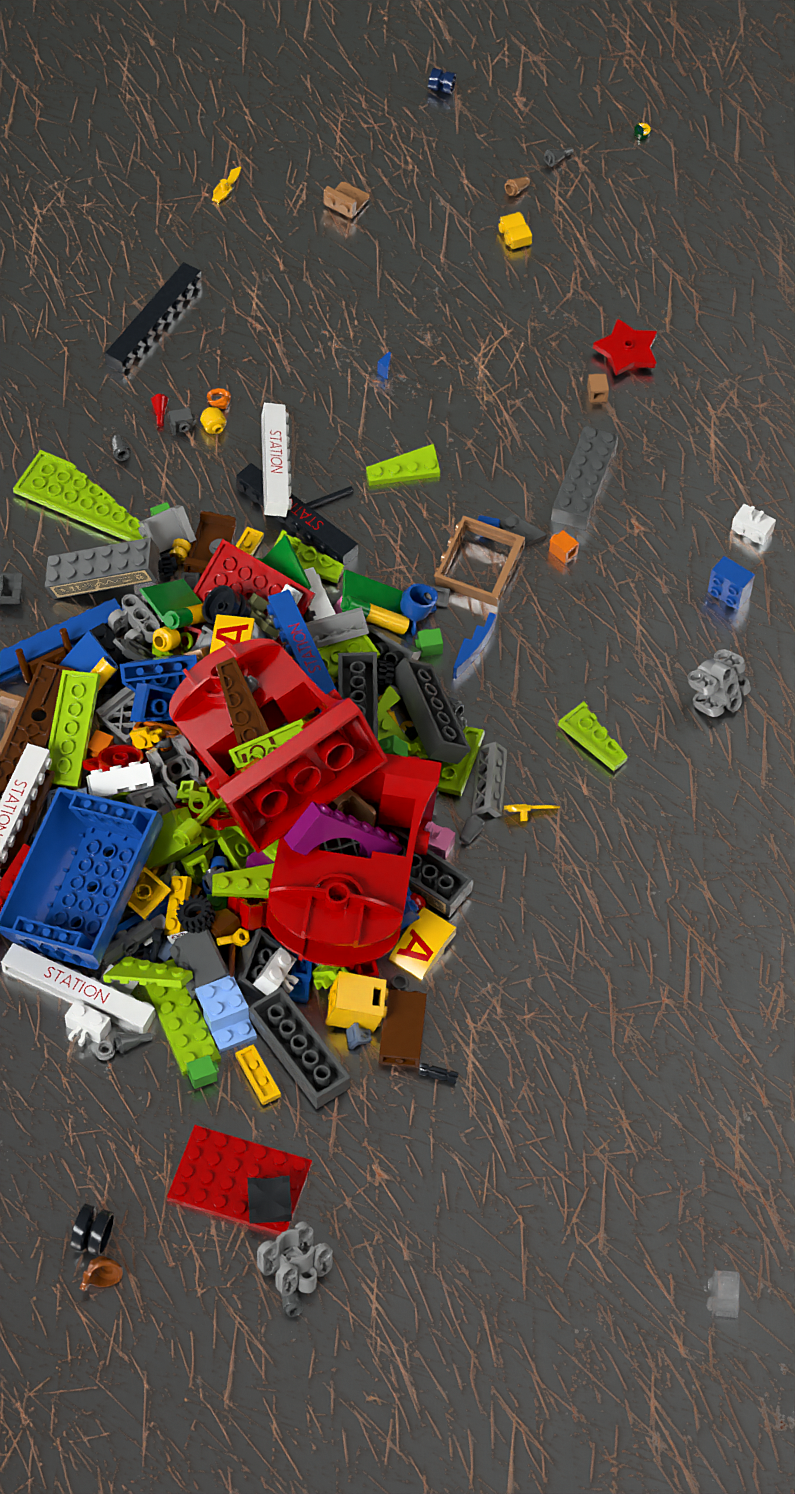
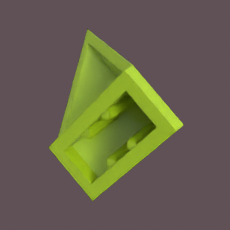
M215 841L180 859L188 876L192 878V882L196 885L202 883V877L206 874L205 871L210 869V859L213 858Z

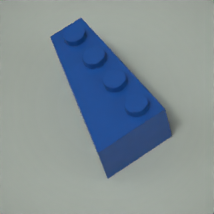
M137 683L130 721L172 720L169 714V705L176 690Z

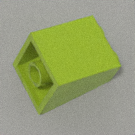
M188 807L171 810L161 816L164 824L146 862L148 869L181 861L180 859L187 856L202 843L200 836H197L189 845L182 847L173 839L175 830L187 818H192Z

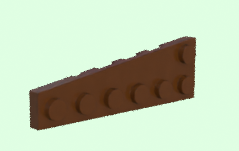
M232 657L216 664V670L238 746L270 733L235 658ZM272 737L268 738L271 745L275 744ZM254 745V746L250 749V754H251V753H252V750H253L255 747H260V748H262V749H263V752H264V754H263L262 757H263V758L265 757L266 751H265V748H264L263 746H261V745ZM245 753L241 754L243 763H246L247 758Z

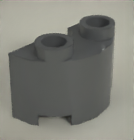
M0 573V604H21L23 592L21 591L22 573Z

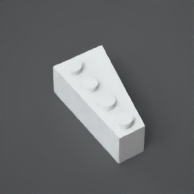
M314 567L305 569L304 572L311 585L310 591L316 594L304 614L306 621L311 622L335 615L336 613L327 597L325 588L321 584L320 575L316 574Z

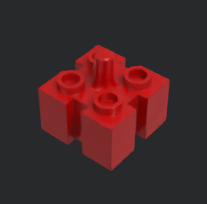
M228 897L227 909L239 918L240 924L245 930L255 931L257 928H261V926L268 928L266 920L268 898Z

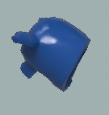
M412 584L402 593L400 602L401 612L403 616L409 618L410 630L413 636L416 634V623L424 620L429 614L435 613L437 610L435 603L438 599V593L434 588L425 584ZM426 592L429 593L432 600L427 599L424 594Z

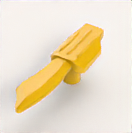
M241 167L232 169L228 179L220 181L213 190L212 201L220 203L232 190L231 185L240 174Z
M514 804L504 806V810L509 812H520V821H528V811H531V809L560 808V806L556 805L531 806L527 804Z

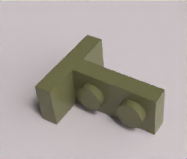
M253 593L249 599L251 604L249 618H255V623L263 631L277 638L280 631L275 628L272 620L269 618L265 619L267 616L263 613L269 602Z

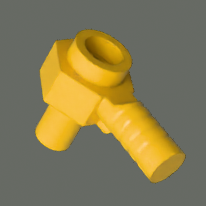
M241 928L233 935L217 938L218 946L234 943L243 947L250 941L249 931Z

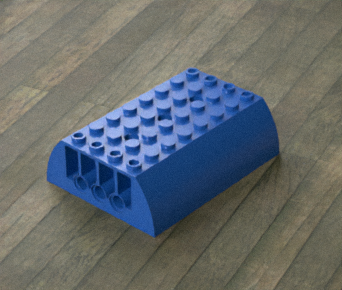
M59 787L0 912V934L19 946H26L36 954L41 953L47 957L97 970L164 824L163 818L158 811ZM113 849V854L106 857L107 852ZM97 884V889L90 892L91 887ZM81 920V924L78 927H74L75 922Z

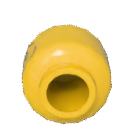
M209 407L203 411L200 417L204 429L210 434L221 433L227 424L226 418L219 408Z
M167 626L157 629L153 634V644L161 652L173 650L181 642L179 631L177 629H170Z

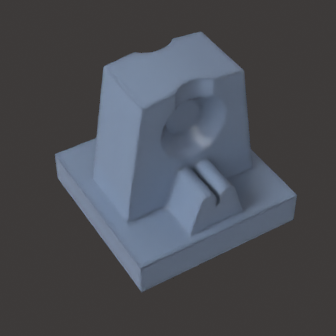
M358 1023L350 1026L346 1030L349 1049H354L357 1045L368 1044L372 1041L370 1029L359 1028Z

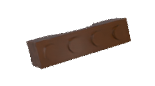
M192 882L190 896L194 898V895L204 896L202 889ZM227 908L215 911L216 916H213L215 918L214 922L210 921L212 924L210 927L207 925L212 938L216 941L219 937L233 935L239 928L242 929L239 918ZM201 911L195 912L190 918L197 916Z

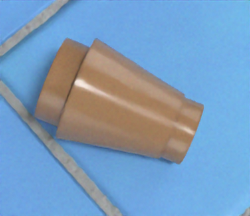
M527 176L510 179L505 183V191L510 196H516L530 185V180Z

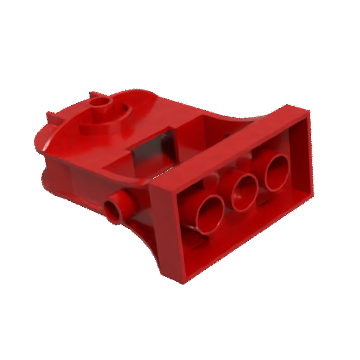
M258 638L231 645L228 640H225V646L203 658L189 671L186 668L183 670L186 678L172 696L169 714L180 733L187 739L193 752L212 773L211 776L204 780L207 787L217 800L222 799L246 840L257 853H260L288 833L312 801L318 804H329L387 763L388 759L356 704L350 698L343 699L335 689L325 694L279 643L271 639ZM234 657L243 677L244 675L247 677L251 675L259 681L257 685L260 688L253 692L252 696L270 732L286 721L291 724L300 720L317 707L322 712L301 726V732L264 758L260 759L257 757L229 777L226 771L234 766L229 750L237 747L238 744L216 670V664Z
M384 753L388 762L350 788L353 792L358 793L367 804L374 807L376 814H379L378 823L410 828L406 857L372 851L370 859L320 850V844L305 856L290 848L284 839L286 834L279 838L268 895L266 920L268 928L275 939L290 951L298 954V960L302 961V959L326 966L350 967V970H352L355 964L379 959L395 947L401 931L414 853L427 854L430 832L423 831L428 822L432 821L441 762Z

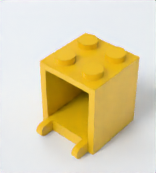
M339 971L328 994L329 1003L325 1025L348 1029L354 1023H358L359 1028L370 1029V1032L374 1033L376 1028L380 1027L382 1018H385L387 1013V1006H384L389 993V988H386L387 980Z

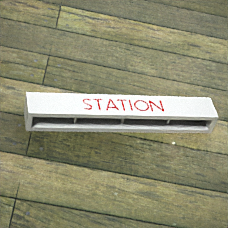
M264 403L261 414L264 515L286 517L287 511L291 510L292 499H289L291 496V486H288L291 481V474L288 473L290 471V461H287L290 456V449H287L289 447V437L286 436L289 432V425L286 424L288 423L289 414L286 412L285 405Z
M27 744L0 800V866L7 860V851L15 843L16 832L21 830L24 815H28L30 803L37 796V788L43 784L46 769L49 770L51 767L52 758H50V750Z
M13 943L1 961L3 972L72 1004L77 1000L110 1017L111 1022L139 1035L145 1034L155 1019V1008L150 1003L138 1001L128 993L123 994L111 985L101 984L96 978H88L76 969L71 970L65 967L59 961H51L41 953L36 954L24 945L19 946Z

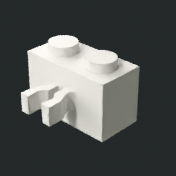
M743 504L733 518L731 529L738 534L750 538L754 542L764 545L774 531L776 519L764 514L762 510H756L754 506L750 507Z
M280 947L270 957L253 985L266 995L274 992L280 984L286 992L290 993L294 987L289 982L295 985L299 981L295 976L288 974L297 959Z
M77 1000L74 1001L65 1014L66 1027L73 1030L68 1036L69 1040L73 1041L76 1036L81 1034V1038L78 1041L80 1046L84 1045L86 1037L97 1043L103 1041L112 1029L110 1017Z

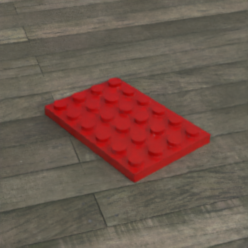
M224 539L220 542L193 590L202 603H204L209 592L221 585L229 586L248 599L251 598L253 593H256L268 601V596L282 592L284 586L288 584L303 593L297 604L302 617L316 595L314 592ZM267 608L263 612L266 616L269 614ZM278 636L276 642L285 649L286 643H282L280 636Z
M194 1125L168 1192L167 1201L280 1235L282 1232L289 1230L291 1221L249 1222L247 1178H276L289 1175L293 1219L312 1166V1160Z

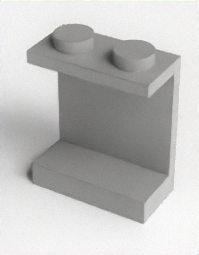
M176 505L139 521L140 527L138 530L142 538L151 537L159 548V553L172 548L175 539L181 538L189 543L196 540L184 507L181 505Z

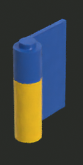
M87 631L59 664L76 669L78 672L101 675L98 691L119 668L91 631Z

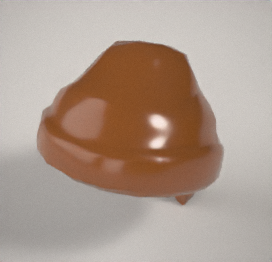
M103 1255L91 1259L88 1269L83 1273L80 1289L86 1291L89 1284L97 1287L115 1285L122 1279V1266L115 1260Z

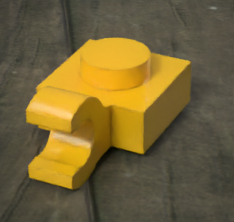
M146 726L132 730L129 735L136 748L144 749L153 747L156 742L161 741L160 737L165 736L162 728L150 731L149 727Z

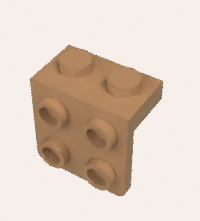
M341 182L335 189L329 186L324 189V205L350 218H353L370 199L368 193L346 182Z
M349 789L331 802L332 810L337 809L346 816L351 815L358 821H365L374 827L376 811L372 805L362 800L358 793Z

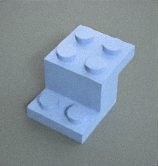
M229 975L195 989V993L203 1008L205 1023L219 1053L257 1039V1034L249 1020L248 1005L234 976L230 977Z

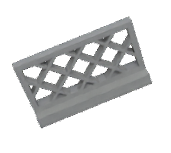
M128 687L123 688L95 710L98 722L103 726L106 725L126 743L132 739L129 734L125 735L122 732V728H133L137 723L136 721L123 723L124 717H131V712H124V709L128 706H133L135 692ZM114 717H120V723H111L110 720Z

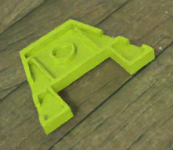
M389 685L378 701V740L395 735L402 741L412 744L417 742L423 745L419 735L413 741H410L387 713V710L401 699Z
M213 826L210 828L201 827L202 833L199 836L203 845L217 840L233 870L246 868L247 857L255 852V850L241 834L231 826L225 827V830H215Z

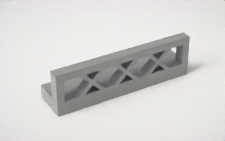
M362 607L305 623L317 648L369 633Z
M496 741L481 746L477 753L472 814L476 816L485 812H489L496 818L502 816L507 750ZM489 751V754L483 760L484 752ZM486 766H488L487 771L482 776V771L485 769ZM486 782V787L480 792L481 787ZM485 799L484 806L479 807V804Z

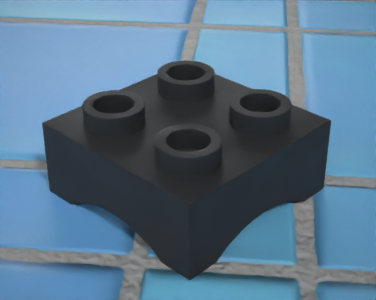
M289 1175L276 1178H247L250 1223L292 1221Z

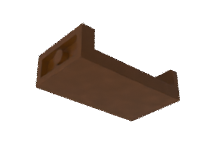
M211 511L200 512V521L195 534L196 540L192 543L188 557H185L184 572L200 573V577L202 576L214 555L209 550L211 542L216 539H224L232 544L237 529L236 517L216 514Z
M400 989L389 990L387 1000L385 1001L387 1013L385 1018H383L379 1064L419 1068L427 993L420 991L407 992Z

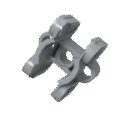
M133 594L125 595L122 598V610L117 609L108 617V626L113 630L115 637L125 634L124 639L127 637L147 649L152 647L154 632L166 625L158 615H155V610L143 595L140 599Z
M722 649L714 654L712 660L704 661L697 670L688 674L689 685L691 688L699 691L693 698L696 709L709 716L716 717L724 712V708L732 712L740 708L742 703L741 696L748 694L751 690L749 680L740 675L746 669L743 657L727 649Z
M181 734L171 738L178 754L166 761H162L156 748L145 752L153 767L151 769L153 784L158 785L162 783V785H165L163 787L174 803L182 799H176L178 793L177 785L173 782L187 774L191 780H195L201 786L207 787L204 782L206 777L199 770L202 761L197 755L196 760L191 756V754L195 753L191 750L185 736ZM174 763H178L180 767L176 773L171 771V766ZM157 772L160 773L161 777L159 782L154 781V775Z
M306 1221L298 1223L294 1229L282 1232L275 1242L271 1240L265 1241L257 1251V1267L265 1276L271 1275L278 1270L276 1272V1288L283 1296L292 1294L296 1288L303 1293L313 1292L317 1287V1276H324L332 1267V1248L327 1243H319L313 1247L314 1230Z

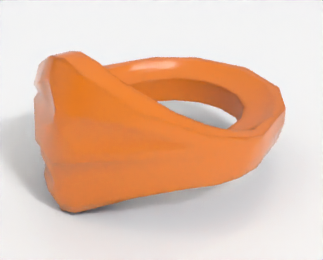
M221 388L212 389L208 392L207 400L210 405L223 410L227 409L231 399L230 392ZM214 394L224 395L215 401L211 399Z

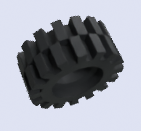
M377 659L378 693L383 695L385 689L392 684L394 664L393 662Z
M194 895V898L190 896L188 901L184 899L182 901L184 904H179V909L176 911L178 921L187 932L190 931V933L194 934L195 931L200 933V929L205 931L207 925L209 927L212 925L210 921L214 922L215 918L213 916H216L211 903L202 895L200 897ZM201 911L197 916L190 918L195 912Z

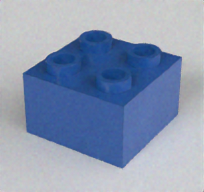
M723 556L711 571L708 592L712 596L726 602L728 606L739 610L751 596L755 574Z

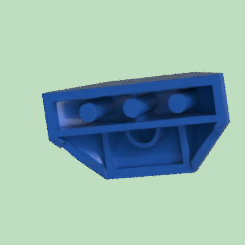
M196 654L172 655L120 664L122 684L133 692H136L137 683L176 690L186 678L183 670L186 668L189 671L197 664Z

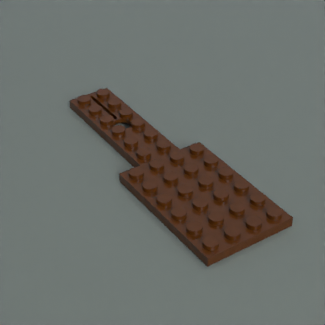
M39 661L0 756V800L27 744L47 748L62 670L76 671V669ZM39 710L46 712L44 720L35 721L32 719L33 713ZM46 769L43 784L38 786L37 796L30 803V811L27 816L24 815L22 828L19 832H16L15 843L7 851V860L0 866L1 872L6 873L23 844L28 845L56 776L55 771Z

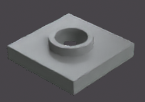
M162 783L126 796V800L130 805L148 809L146 807L148 804L155 805L158 810L154 811H158L161 816L176 809Z

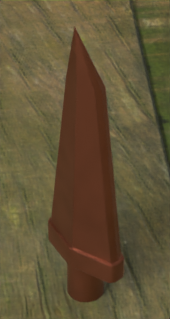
M234 943L228 944L227 950L230 977H233L235 974L237 950Z

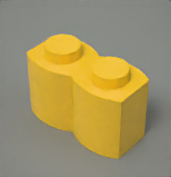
M520 212L500 217L498 227L500 232L504 233L507 245L515 249L532 244V233Z

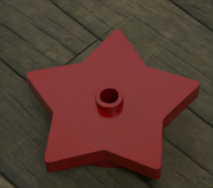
M617 319L611 335L594 342L593 349L607 357L608 361L612 364L615 375H619L624 371L636 370L640 367L656 368V360L651 347L656 339L657 331L635 330L620 319Z
M113 744L101 750L97 757L83 760V768L88 771L102 769L103 772L110 771V767L121 765L122 768L129 767V763L140 761L143 764L148 763L149 760L145 752L134 746Z

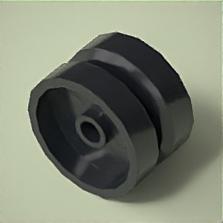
M225 585L215 587L209 592L202 607L204 619L213 626L215 625L217 614L249 618L251 613L249 599Z
M84 1204L73 1228L71 1248L83 1251L88 1246L89 1254L102 1256L113 1230L115 1213L105 1209L98 1213L97 1207Z

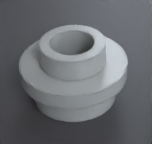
M100 1041L95 1047V1054L101 1060H109L115 1055V1046L110 1041ZM107 1049L109 1052L102 1053V1050Z

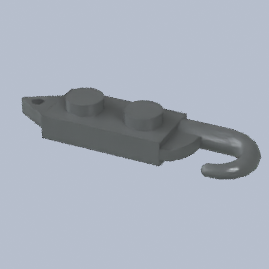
M127 637L125 639L115 638L113 640L122 650V654L128 659L135 661L156 658L152 651Z

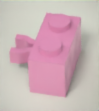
M432 821L428 822L423 831L430 832L428 849L446 860L455 843L456 833L447 827L438 826Z

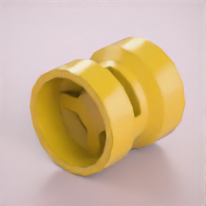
M181 538L175 539L172 544L173 549L169 553L170 558L175 557L177 564H184L185 557H188L187 553L190 552L191 544Z

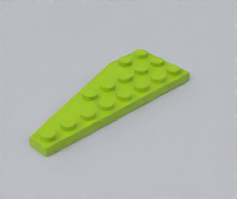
M43 450L38 452L13 488L15 494L125 541L145 539L139 533L138 528L140 525L136 517L133 518L123 506H119L115 502L114 498L100 486L91 482L86 474L78 471L73 463Z

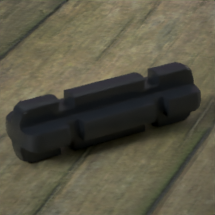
M421 1063L419 1067L420 1075H429L431 1078L442 1081L448 1080L449 1083L456 1084L458 1080V1072L452 1070L448 1072V1069L433 1065L429 1067V1064Z

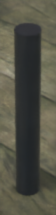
M350 486L305 504L313 509L352 494L354 490Z

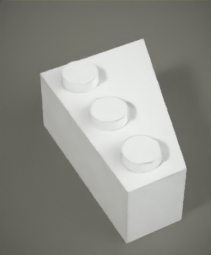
M140 761L129 763V767L122 768L121 765L110 767V771L106 772L98 769L90 771L91 775L86 777L90 795L101 798L154 786L149 762L143 764Z

